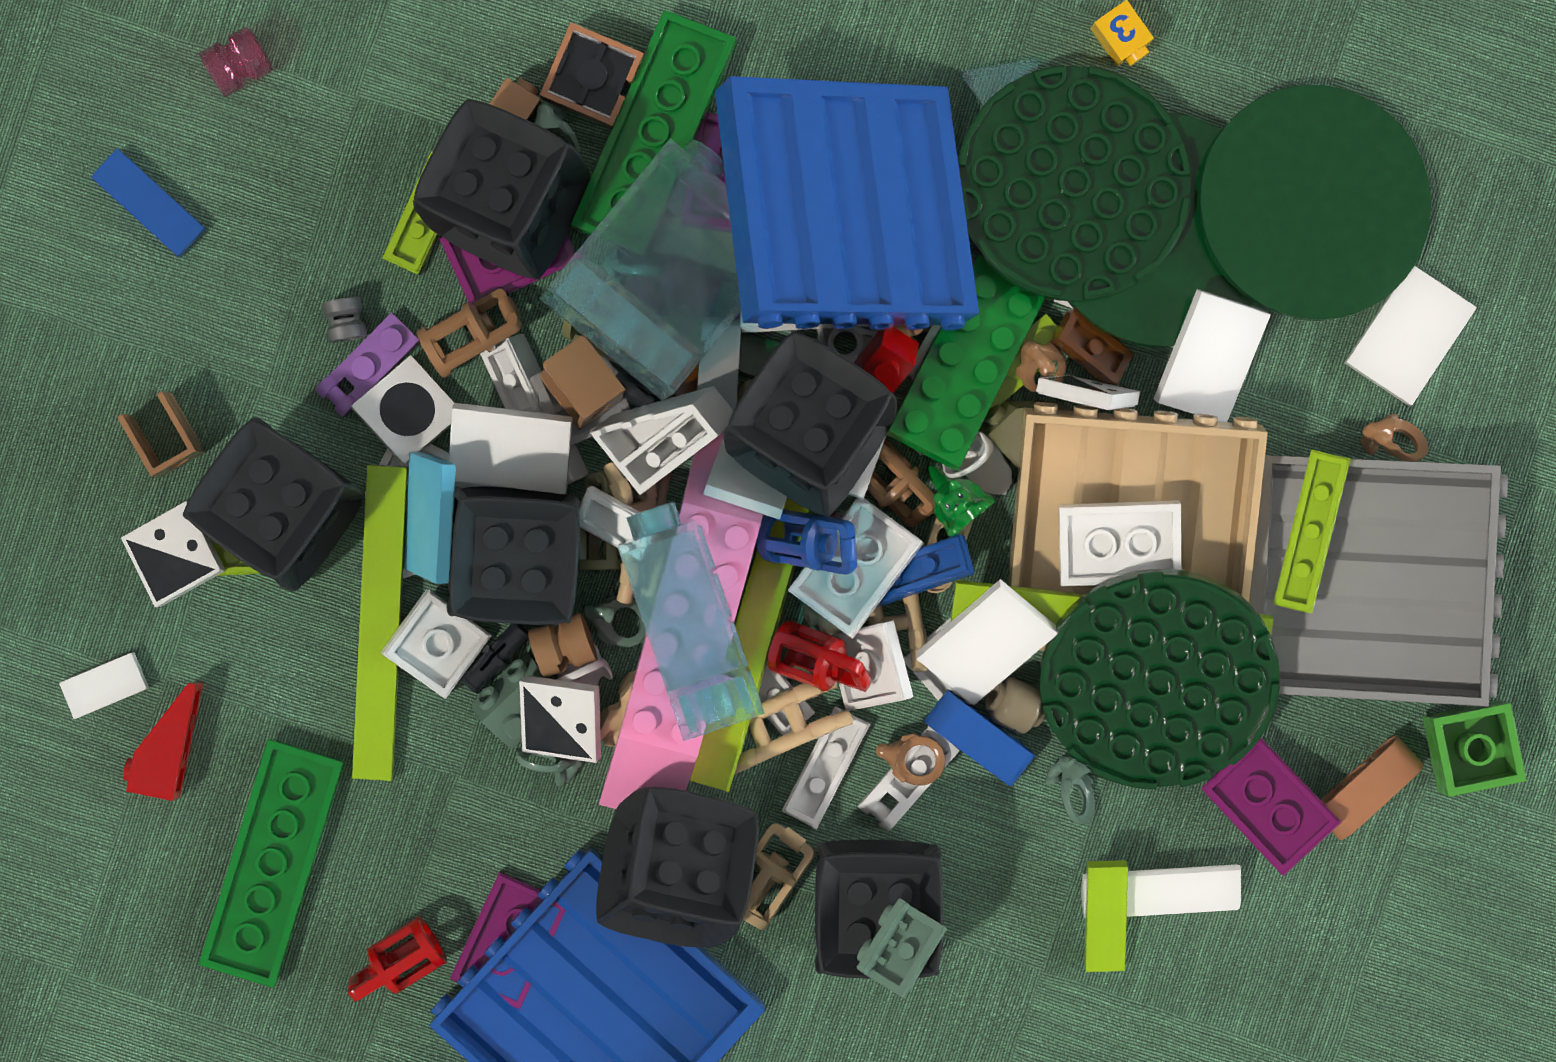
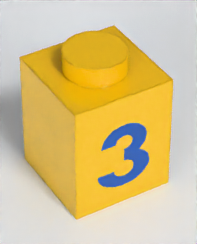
M1125 0L1095 21L1090 28L1117 67L1125 61L1132 66L1150 53L1146 47L1152 42L1154 37L1128 0Z

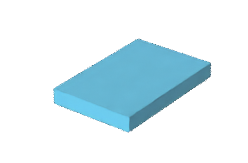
M409 452L403 569L435 584L449 583L456 466L453 463L424 452Z

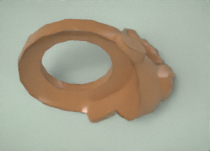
M1034 341L1023 343L1020 355L1021 364L1017 367L1015 373L1028 390L1036 392L1037 383L1034 382V374L1038 368L1044 377L1054 374L1056 366L1050 360L1057 361L1058 369L1054 376L1065 374L1067 367L1066 357L1054 344L1048 342L1042 345Z
M1396 413L1386 416L1379 422H1372L1364 426L1362 431L1361 446L1369 455H1374L1377 452L1379 444L1393 457L1407 462H1419L1428 453L1427 440L1422 432L1413 424L1399 419ZM1394 432L1403 433L1411 439L1415 446L1414 454L1401 451V448L1393 442Z
M916 733L906 734L900 740L890 744H879L875 749L877 756L889 764L893 770L892 774L902 783L906 782L912 785L925 786L937 780L945 768V755L942 747L935 740L927 736L917 735ZM917 745L929 747L934 752L936 758L933 770L923 776H916L910 773L905 765L907 752Z

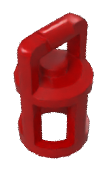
M792 620L784 622L774 635L768 653V666L772 672L810 685L821 691H828L836 682L866 692L870 687L872 680L864 664L853 657L847 656L846 642L843 639L833 637ZM804 638L809 639V640H812V641L817 642V643H820V644H822V645H824V646H821V645L815 644V643H813V642L807 641V640H805ZM783 646L789 648L787 655L780 662ZM793 666H797L799 668L813 672V675L802 670H799L797 668H794Z
M417 916L404 926L368 947L367 952L370 964L349 978L348 995L356 1002L381 986H384L394 994H398L427 974L446 964L447 957L444 949L422 917ZM413 933L414 937L407 940L406 942L396 947L392 951L388 953L384 951L385 949L400 941L404 937ZM425 958L429 959L428 962L401 978L403 972Z

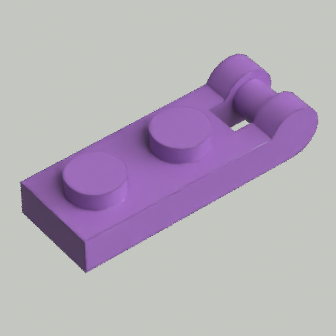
M391 312L330 375L320 382L315 388V392L322 399L327 397L336 406L334 411L342 418L346 417L352 411L351 405L386 377L420 343L418 337ZM345 379L356 387L348 395L338 387Z

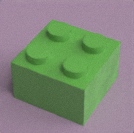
M1498 700L1489 702V707L1468 706L1422 716L1438 793L1451 797L1526 781L1511 703Z

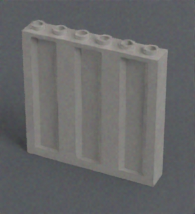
M1265 455L1249 603L1258 614L1272 615L1274 619L1271 637L1279 660V694L1489 707V698H1497L1498 674H1490L1491 658H1499L1500 634H1492L1493 618H1501L1502 594H1494L1495 578H1503L1504 554H1496L1497 538H1505L1506 514H1498L1499 498H1507L1508 475L1500 474L1501 466L1350 459L1313 613L1310 614L1273 604L1309 457Z

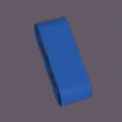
M949 689L946 690L924 719V722L934 731L1011 787L1036 757L1020 741L991 722L989 718Z

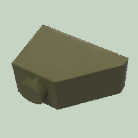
M1004 401L1001 405L997 404L989 409L979 431L990 438L1002 452L1007 462L1018 469L1024 407L1034 408V403L1046 402L1057 404L1058 410L1072 411L1070 408L1058 401Z

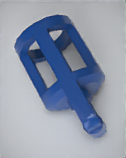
M783 508L780 520L767 515L763 516L757 537V547L759 554L764 560L843 575L851 574L856 570L855 528L850 521L792 511ZM776 520L784 522V539L770 537L771 528ZM837 530L840 533L839 539L842 562L832 561L836 552L838 542ZM797 536L801 537L800 542L796 541Z

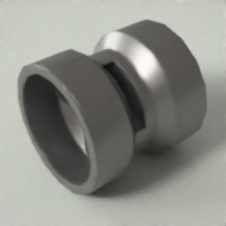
M360 297L340 298L321 304L323 316L328 318L329 328L326 331L329 343L350 341L368 336L366 325L360 320L359 313L362 310Z

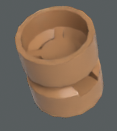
M582 612L572 615V622L561 623L557 627L551 624L542 625L528 630L531 648L544 678L565 672L567 665L570 663L577 668L598 660L593 638Z

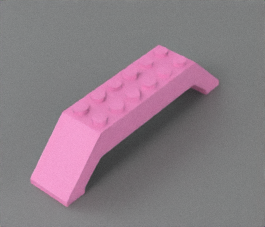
M724 432L693 455L678 519L621 728L601 793L599 805L617 809L624 799L643 787H664L686 791L698 757L763 517L761 513L703 495Z

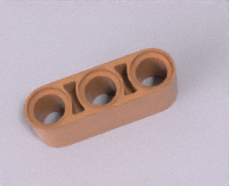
M1398 735L1392 736L1381 744L1321 799L1342 822L1332 832L1339 841L1353 834L1423 769V762Z

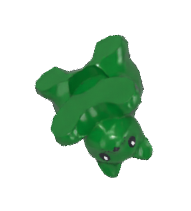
M928 465L927 472L929 478L937 489V493L933 496L934 513L938 521L943 524L950 538L958 535L973 519L977 518L995 503L994 498L983 491L972 480L962 478L950 479L935 465Z

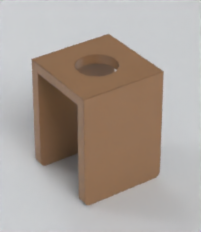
M583 335L544 361L543 368L545 370L539 376L567 415L573 417L572 421L579 430L619 403L626 390L592 344Z
M166 391L157 393V396L188 449L161 464L134 416L123 413L117 416L151 477H163L206 453L172 393Z

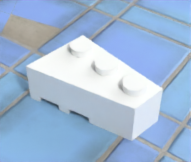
M712 386L613 414L592 430L590 434L638 494L641 495L719 436L728 426L733 410L717 389Z

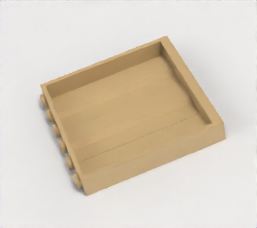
M1036 402L1034 403V408L1024 407L1008 586L1086 594L1098 586L1060 585L1058 505L1179 500L1181 503V570L1215 579L1233 589L1249 602L1268 432L1262 425L1257 424V419L1249 417H1234L1232 423L1218 422L1217 416L1209 414H1194L1193 420L1177 419V413L1168 411H1154L1153 417L1138 416L1137 410L1128 408L1114 409L1113 414L1098 413L1097 407L1076 405L1074 406V411L1058 410L1057 404Z

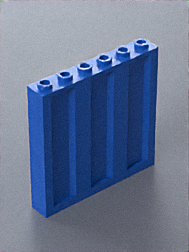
M730 76L715 91L743 323H758V327L762 329L776 328L783 324H795L798 329H811L820 324H832L834 329H849L857 324L869 325V328L872 330L887 329L893 325H905L907 330H920L930 325H941L942 330L949 331L965 327V322L979 314L948 87Z
M591 845L585 853L579 848L564 864L568 872L559 881L552 877L537 894L542 900L532 911L526 906L510 924L515 929L505 940L499 935L484 952L488 959L479 968L471 965L457 981L462 987L451 998L446 993L431 1009L435 1016L429 1026L468 1062H718L765 1011V1003L704 947H684L634 937L613 931L597 923L596 899L603 855ZM556 901L566 911L553 937L549 934V931L560 910L552 906ZM511 967L514 969L510 974L504 976L496 975L490 971L492 968L499 972L507 971ZM526 981L531 984L520 1009L511 1006L499 995L502 994L517 1001Z

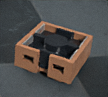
M570 22L540 97L544 101L557 104L565 110L612 129L625 100L622 94L626 84L631 86L644 53Z

